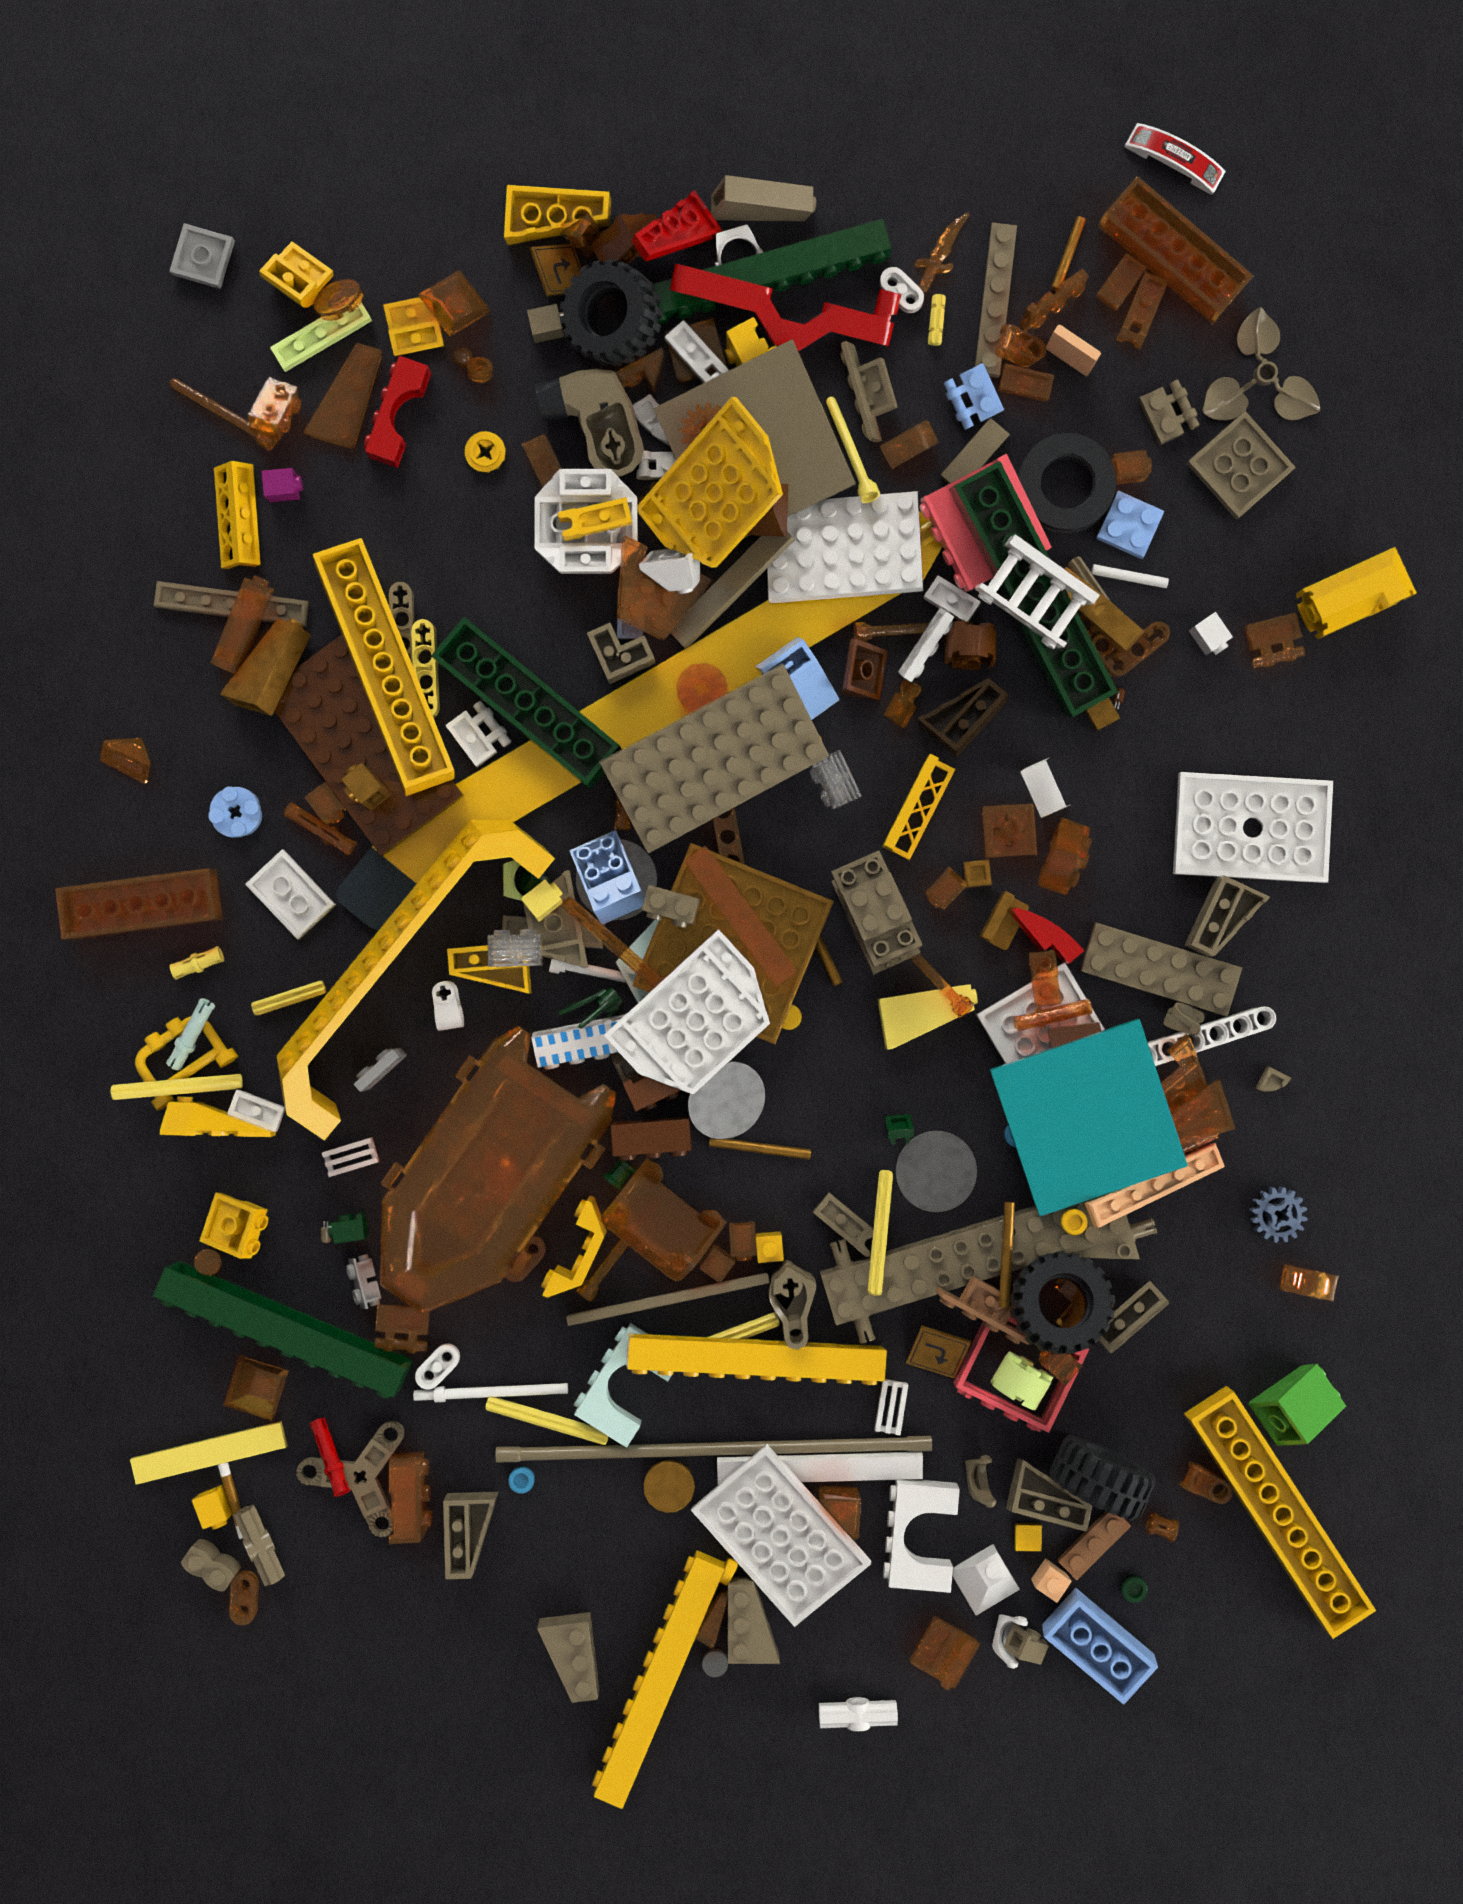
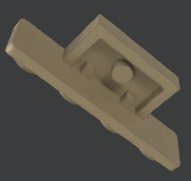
M844 341L841 343L843 350L841 351V358L850 374L848 375V383L856 395L855 407L862 416V431L867 439L878 443L882 439L875 417L898 408L883 358H878L860 366L854 344Z

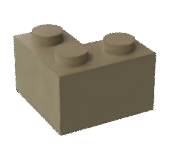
M611 623L587 633L609 684L656 664L645 636L620 645Z

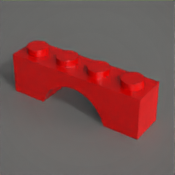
M402 356L398 357L397 363L394 362L389 372V377H391L389 385L383 388L381 394V401L383 402L380 410H376L373 416V430L371 434H367L364 441V449L370 459L398 468L406 443L395 430V415L404 402L412 398L424 396L432 374L428 365Z

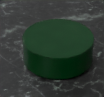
M1138 1575L1126 1576L1120 1585L1122 1595L1127 1601L1132 1603L1144 1600L1148 1592L1146 1583Z

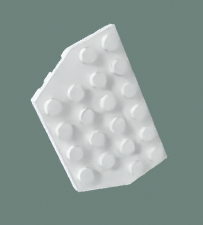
M718 929L606 1032L604 1037L639 1074L694 1094L763 1031L770 1022L754 967Z

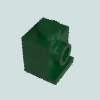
M366 1211L356 1214V1218H354L353 1214L340 1215L338 1220L328 1223L329 1237L333 1238L334 1244L364 1240L369 1237Z

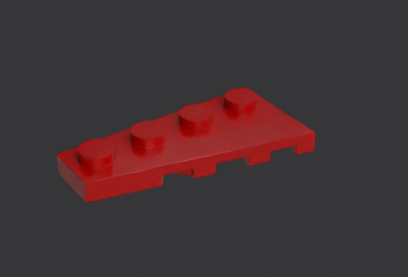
M694 190L687 198L676 203L675 207L671 210L664 212L659 219L652 221L637 232L631 242L644 261L647 262L715 239L716 233H720L723 230Z

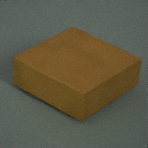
M1110 698L1085 710L1096 731L1120 719Z
M989 859L963 862L965 888L992 885Z

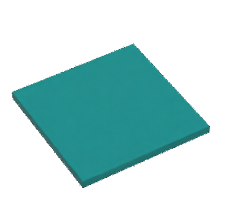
M1135 1019L990 1069L1039 1216L1188 1166L1140 1019Z

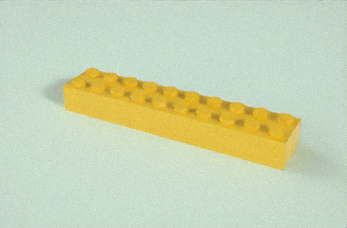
M362 538L314 553L313 559L316 570L405 795L408 796L455 779L452 763Z
M1225 1386L1185 1412V1417L1327 1634L1334 1639L1376 1611L1235 1392Z

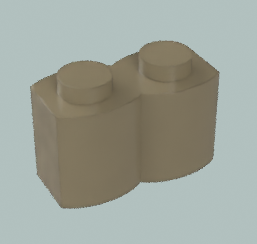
M198 1539L181 1561L183 1568L194 1576L202 1577L207 1585L218 1591H225L241 1569V1565L234 1557L220 1553L214 1544L204 1539Z

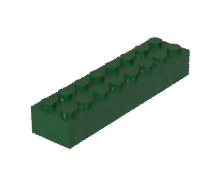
M465 617L462 618L431 655L441 667L589 790L605 774L599 761L622 750L617 742Z

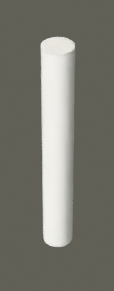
M1093 564L1091 571L1092 575L1167 588L1169 578Z

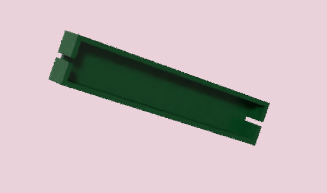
M177 1261L164 1268L153 1294V1297L160 1299L159 1303L164 1306H177L184 1309V1314L195 1318L198 1316L207 1319L208 1324L214 1327H227L231 1329V1333L235 1336L253 1338L259 1346L265 1348L272 1346L279 1349L278 1352L285 1357H298L303 1360V1364L309 1367L317 1368L319 1366L326 1369V1373L330 1376L348 1378L351 1380L350 1383L359 1388L367 1386L374 1389V1393L383 1398L394 1397L402 1388L414 1360L182 1261Z

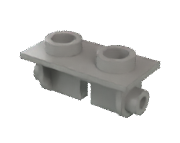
M368 1254L358 1256L359 1261L357 1262L356 1258H348L349 1265H346V1271L349 1279L354 1282L355 1290L352 1291L355 1304L359 1305L362 1309H368V1302L370 1306L380 1304L379 1299H381L377 1281L367 1283L366 1278L376 1275L372 1258H369Z

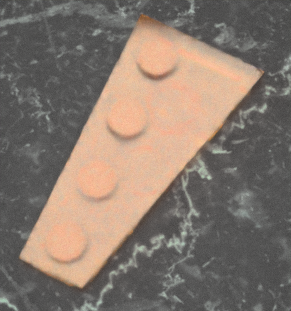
M359 343L355 344L306 427L305 435L348 448H355L382 357L380 349Z

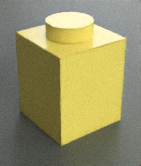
M543 880L524 895L521 900L540 922L563 903L560 898L563 893L554 882L549 885L546 880Z

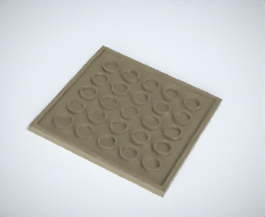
M793 339L653 408L677 460L731 397H737L768 435L780 483L789 484L787 517L856 485Z

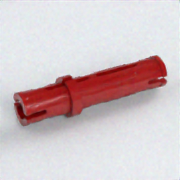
M326 1418L316 1419L310 1423V1427L324 1463V1474L329 1478L334 1497L342 1496L350 1492V1487L343 1471L345 1469L344 1463L340 1462Z

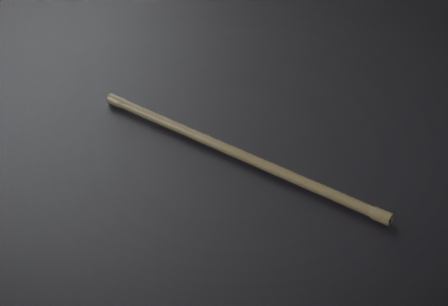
M908 1436L905 1438L628 1445L627 1448L623 1445L496 1447V1463L527 1460L754 1455L766 1444L776 1454L873 1451L924 1452L932 1451L931 1436Z

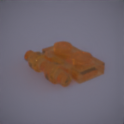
M1296 613L1249 624L1244 627L1250 651L1261 650L1262 655L1253 658L1255 668L1262 666L1265 668L1272 667L1274 663L1285 660L1286 662L1295 661L1297 657L1305 655L1304 647H1294L1293 640L1302 637ZM1283 644V651L1272 653L1271 646Z
M378 1304L375 1331L386 1332L385 1338L376 1337L375 1348H384L385 1351L391 1352L394 1349L408 1350V1353L426 1352L428 1342L418 1341V1334H428L430 1308ZM395 1333L409 1334L408 1340L395 1339Z

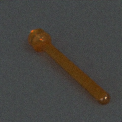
M176 378L170 380L169 384L173 389L256 437L258 444L266 450H271L277 443L279 434L269 427L259 428Z
M973 620L968 622L969 625H975ZM855 622L853 628L854 638L867 642V640L875 636L924 633L930 622L871 626V624H866V622Z
M920 954L910 958L951 1001L952 1011L959 1018L966 1015L973 1008L974 1003L967 996L958 995Z
M653 1197L590 1280L587 1279L576 1288V1291L586 1300L592 1302L598 1295L597 1290L599 1289L598 1285L660 1205L658 1197Z

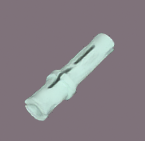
M202 998L198 1001V1005L181 1037L177 1038L174 1042L175 1048L166 1062L168 1066L174 1063L171 1067L172 1069L181 1070L189 1053H192L196 1048L195 1042L212 1010L215 1008L213 1003L207 1006L210 1002L209 1000Z

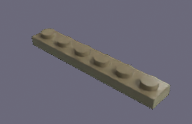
M992 223L990 229L975 367L983 363L989 377L999 378L1001 371L1017 225Z

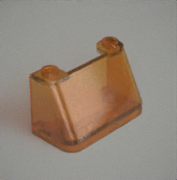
M646 1159L603 1212L601 1221L611 1232L666 1276L680 1281L697 1265L727 1221L715 1210H703L699 1214L661 1183L663 1179L661 1167L657 1163Z

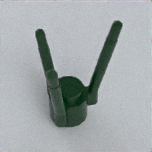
M612 987L607 991L602 988L596 994L559 1011V1015L562 1016L600 998L597 1001L600 1007L578 1025L582 1029L603 1011L607 1014L605 1018L613 1017L621 1010L619 1006L624 1002Z

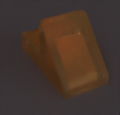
M660 348L617 371V377L623 388L626 386H636L645 377L653 393H655L664 364V352Z

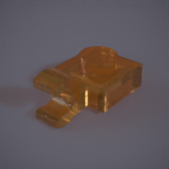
M905 679L900 685L901 694L895 693L883 715L897 726L905 728L917 707L913 701L921 692L922 687L915 682L911 684Z

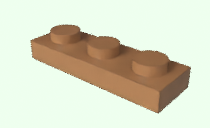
M1105 1511L1087 1529V1532L1085 1531L1057 1560L1078 1580L1131 1525L1124 1518Z

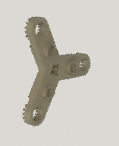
M395 1420L386 1421L381 1425L356 1461L340 1460V1462L344 1463L345 1469L343 1471L346 1480L368 1523L369 1529L372 1534L379 1537L389 1535L396 1525L393 1511L377 1478L381 1469L404 1438V1428ZM388 1427L395 1428L398 1432L397 1439L393 1441L386 1439L384 1430ZM309 1457L298 1465L296 1476L302 1484L332 1488L328 1476L324 1474L323 1470L325 1467L322 1458ZM309 1464L313 1465V1467L315 1466V1469H317L316 1476L313 1478L305 1476L303 1472L304 1466ZM362 1470L365 1471V1478L367 1479V1481L361 1480L360 1482H358L356 1480L357 1474H355V1471L358 1473H360ZM384 1516L389 1520V1527L387 1529H379L375 1523L377 1517Z

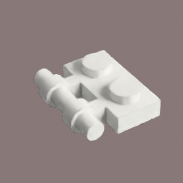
M482 701L477 702L473 706L478 713L475 717L472 718L467 711H464L446 725L476 767L497 753L492 743L498 740L503 747L511 743V740L506 735L507 730L504 726H500L493 717L494 713L489 707L486 708ZM483 722L491 730V733L487 736L478 727Z

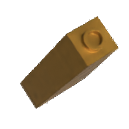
M291 618L289 621L277 619L224 687L220 695L235 706L272 716L311 636L303 629L304 625Z

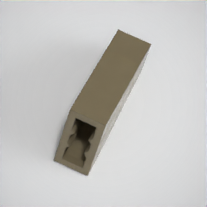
M725 175L711 194V214L715 220L806 221L816 208V197H813L812 186Z

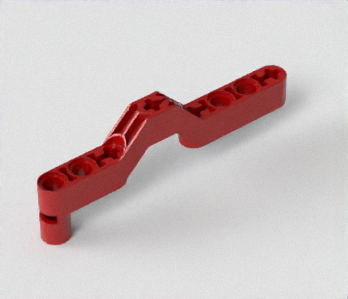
M675 264L670 290L755 312L772 344L780 346L793 339L798 351L830 331L889 346L894 323L890 322L891 315H897L902 296L899 293L880 289L874 314L824 302L822 313L805 324H800L780 318L770 300L772 288L680 264Z

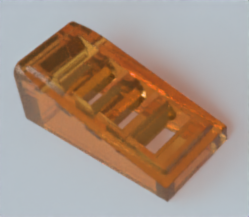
M724 1587L720 1589L706 1612L696 1635L697 1640L712 1649L716 1644L728 1601V1589Z

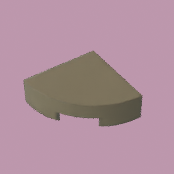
M1266 1066L1255 1089L1265 1092L1276 1091L1286 1086L1291 1077Z

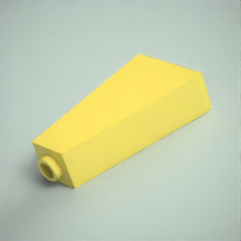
M967 984L877 999L885 1049L889 1050L898 1047L975 1010L974 1004L978 1003L976 990L971 989V985Z

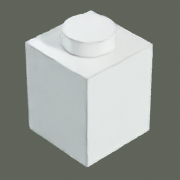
M1216 612L1189 630L1205 655L1212 651L1217 655L1228 647L1226 642L1233 637Z

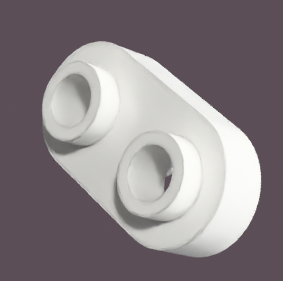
M890 267L883 271L880 278V288L902 294L899 308L906 313L917 312L922 307L924 301L922 290L899 268ZM894 280L897 285L890 286L888 281ZM913 298L915 302L909 304L906 302V299Z
M449 1343L440 1345L417 1369L415 1374L417 1384L427 1390L435 1388L458 1364L460 1360L458 1348ZM449 1352L452 1356V1359L445 1360L443 1358V1353ZM432 1371L434 1378L428 1379L425 1372Z

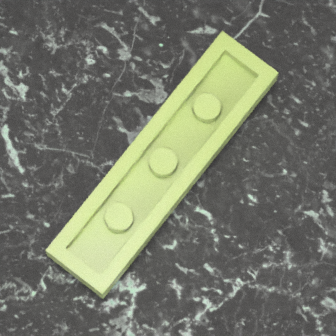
M357 296L270 348L286 372L370 323L372 319Z

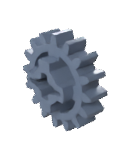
M1280 1186L1277 1192L1274 1187H1269V1194L1260 1191L1262 1198L1260 1200L1253 1199L1257 1206L1256 1208L1249 1209V1211L1255 1213V1216L1250 1218V1221L1258 1224L1254 1228L1256 1232L1263 1231L1261 1237L1268 1239L1271 1236V1241L1275 1243L1278 1242L1280 1237L1283 1242H1288V1235L1297 1238L1295 1231L1297 1229L1304 1230L1300 1223L1308 1219L1302 1216V1212L1307 1211V1207L1299 1205L1303 1199L1301 1197L1294 1198L1295 1191L1289 1190L1286 1193V1188ZM1281 1198L1275 1203H1268L1272 1199ZM1292 1207H1293V1210H1294V1218H1293L1292 1212H1291ZM1277 1210L1282 1214L1280 1219L1275 1215ZM1263 1211H1264L1265 1217H1266L1265 1222H1264V1220H1263ZM1282 1226H1289L1282 1231H1276L1279 1230Z

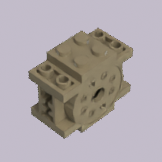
M876 851L831 871L834 878L831 883L873 975L920 954L919 948L923 944L880 851Z

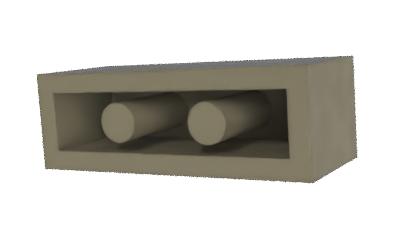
M1149 1281L1114 1312L1113 1319L1108 1323L1110 1325L1108 1331L1101 1336L1099 1341L1112 1354L1169 1304L1168 1300Z

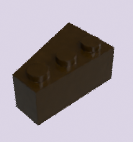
M987 678L964 691L948 703L945 702L934 711L919 717L918 726L957 758L1007 703L1008 694L991 679Z

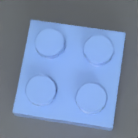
M1118 490L1096 539L1143 559L1164 511Z

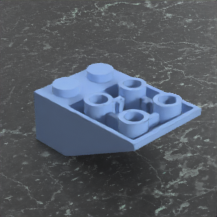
M796 637L756 666L762 675L778 665L784 664L811 720L840 700L819 662L802 638Z
M616 830L569 850L592 908L602 925L643 906L645 895Z

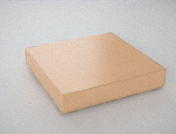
M1062 325L1056 327L1045 348L1086 377L1101 355L1100 351Z

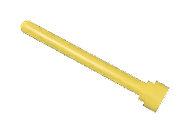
M828 397L826 404L859 481L857 492L862 503L875 501L880 496L878 486L867 476L836 399Z

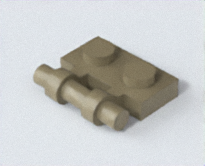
M1179 380L1169 384L1173 393L1168 396L1164 388L1161 387L1138 399L1159 446L1183 435L1184 431L1181 424L1187 422L1190 430L1200 426L1196 418L1198 414L1195 408H1191L1186 397L1188 393L1185 387L1182 388ZM1175 402L1178 403L1182 414L1176 416L1171 405Z

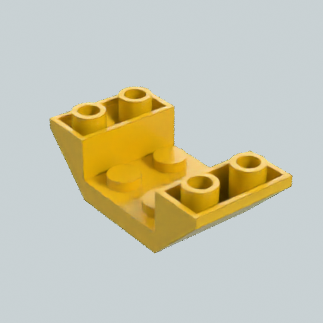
M589 1196L587 1201L582 1199L574 1214L578 1218L576 1225L590 1231L582 1249L586 1250L584 1256L579 1254L571 1271L557 1265L555 1270L550 1269L541 1287L545 1288L542 1296L548 1298L583 1284L607 1232L597 1202L593 1196Z

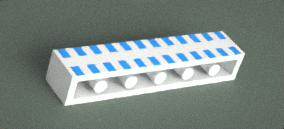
M626 1014L593 1020L582 1029L578 1027L580 1024L578 1023L533 1032L531 1039L538 1068L553 1069L559 1067V1063L564 1062L579 1064L584 1062L585 1058L604 1059L609 1057L610 1053L618 1052L604 1037V1034Z

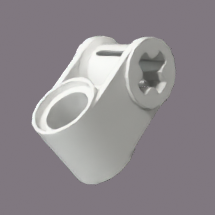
M451 981L437 983L433 987L432 997L438 1031L464 1027V1015L460 1005L457 986ZM444 986L447 990L450 989L451 991L447 999L444 995H440V991L443 990Z

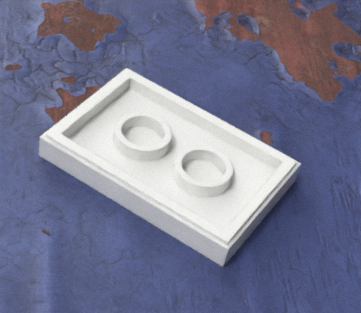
M283 849L245 884L298 940L336 906L328 895Z

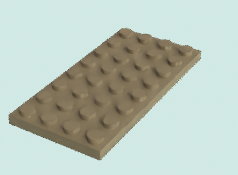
M780 664L599 761L646 851L650 853L825 759L829 754L784 664Z

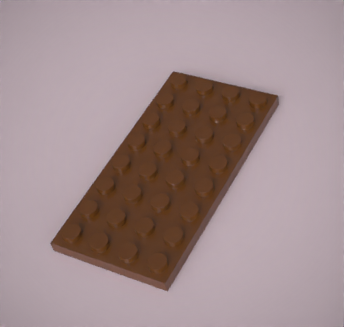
M342 634L294 669L274 711L380 856H384L464 797L453 780L408 796L405 795ZM362 763L371 769L392 794L373 810L368 809L361 803L358 804L355 800L353 801L343 790L346 785L341 779L346 776L345 772L347 769L355 764L359 765Z

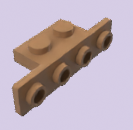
M974 1276L971 1277L960 1298L938 1286L936 1292L941 1297L940 1301L946 1306L953 1309L956 1305L963 1309L962 1313L968 1318L975 1321L978 1317L985 1321L984 1325L990 1330L998 1332L1000 1329L1007 1333L1005 1337L1012 1342L1019 1344L1022 1341L1029 1345L1025 1340L1026 1336L1022 1332L1019 1333L1016 1328L1007 1324L1013 1307L1011 1303L1009 1308L999 1307L1000 1290Z

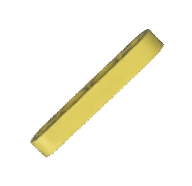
M421 619L413 624L411 630L413 668L419 683L423 676L428 675L432 677V686L428 689H422L424 694L433 693V697L428 696V703L433 705V709H430L433 718H435L440 710L438 663L431 658L430 662L422 664L418 657L420 652L424 650H429L432 655L437 649V631L431 622ZM424 625L430 630V633H426L425 638L428 644L431 643V646H418V643L423 644V636L418 634V631H421Z

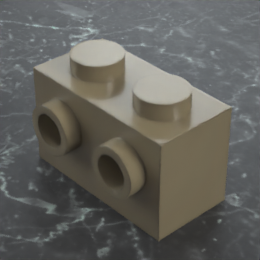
M648 885L642 910L647 912L646 917L661 921L662 916L672 919L671 924L686 928L687 923L694 925L700 899Z

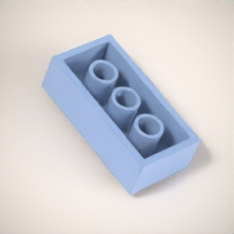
M1077 1588L1067 1596L1042 1624L1044 1638L1122 1704H1125L1158 1668L1154 1653Z

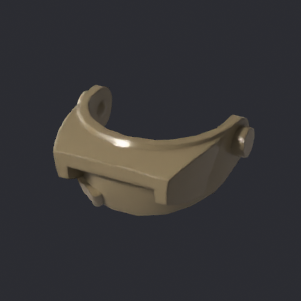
M1175 1003L1172 1008L1168 1009L1164 1025L1183 1033L1197 1035L1201 1030L1199 1023L1204 1021L1205 1015L1202 1011L1190 1005Z
M984 1455L980 1459L965 1461L967 1483L970 1496L986 1505V1507L991 1508L997 1504L996 1499L993 1498L990 1492L986 1473V1464L991 1463L992 1458Z

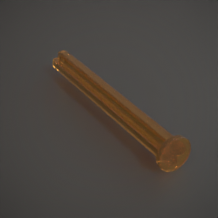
M568 897L563 901L562 908L653 987L652 990L667 977L659 975L572 897Z

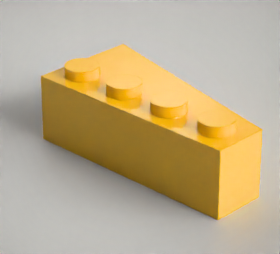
M507 185L504 239L508 245L610 226V193L605 191Z
M754 317L727 331V349L724 351L730 364L735 363L736 367L769 351L765 339H759L756 334L758 324Z

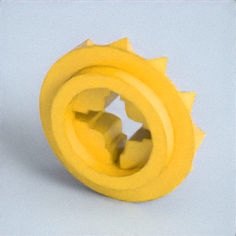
M484 431L474 434L467 441L465 457L469 465L478 472L490 473L492 470L499 469V466L505 460L506 449L503 441L496 434ZM479 445L486 450L492 448L490 450L492 460L487 459L485 456L479 457L482 454Z

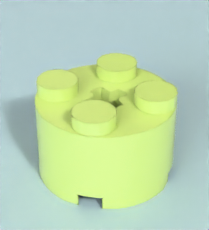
M1009 1351L990 1382L993 1383L992 1385L1012 1400L1017 1399L1021 1402L1024 1400L1023 1406L1036 1410L1049 1388L1053 1376L1042 1369L1037 1370L1034 1368V1363L1024 1356L1019 1357Z

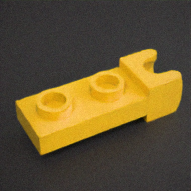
M627 497L578 509L564 510L557 514L560 522L572 523L571 528L562 532L564 541L582 538V536L633 525Z

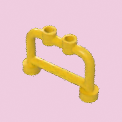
M191 1016L182 1021L179 1017L174 1018L165 1025L168 1031L162 1035L154 1032L144 1039L147 1045L137 1053L135 1058V1067L144 1082L156 1081L146 1066V1058L162 1049L174 1038L181 1036ZM206 1021L202 1031L214 1048L168 1080L189 1078L214 1060L217 1061L221 1068L236 1060L238 1055L233 1048H226L212 1025ZM172 1095L154 1096L155 1099L151 1103L159 1111L167 1107L168 1102L175 1101Z

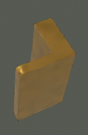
M1007 891L1002 892L979 937L1002 950H1007L1019 928L1018 923L1009 914L1008 910L1017 907L1028 911L1029 906L1015 899L1013 894Z

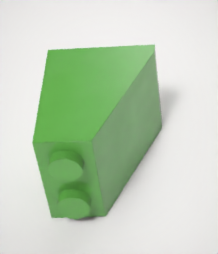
M1318 1364L1301 1365L1248 1403L1277 1446L1308 1444L1346 1407L1340 1393L1331 1385L1326 1377V1373Z

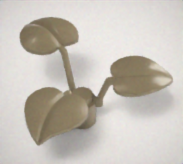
M1260 307L1253 311L1244 320L1237 334V346L1240 352L1244 355L1255 354L1256 359L1261 363L1254 371V379L1242 388H1240L1239 383L1235 379L1230 377H1222L1215 380L1207 390L1202 410L1209 418L1215 420L1237 418L1248 407V399L1243 392L1256 383L1266 386L1271 382L1274 384L1275 389L1280 392L1274 399V407L1280 417L1286 420H1299L1317 414L1320 411L1318 396L1308 381L1302 377L1290 376L1284 381L1281 388L1277 378V366L1273 362L1263 359L1260 353L1269 354L1273 352L1280 342L1279 328L1263 308Z

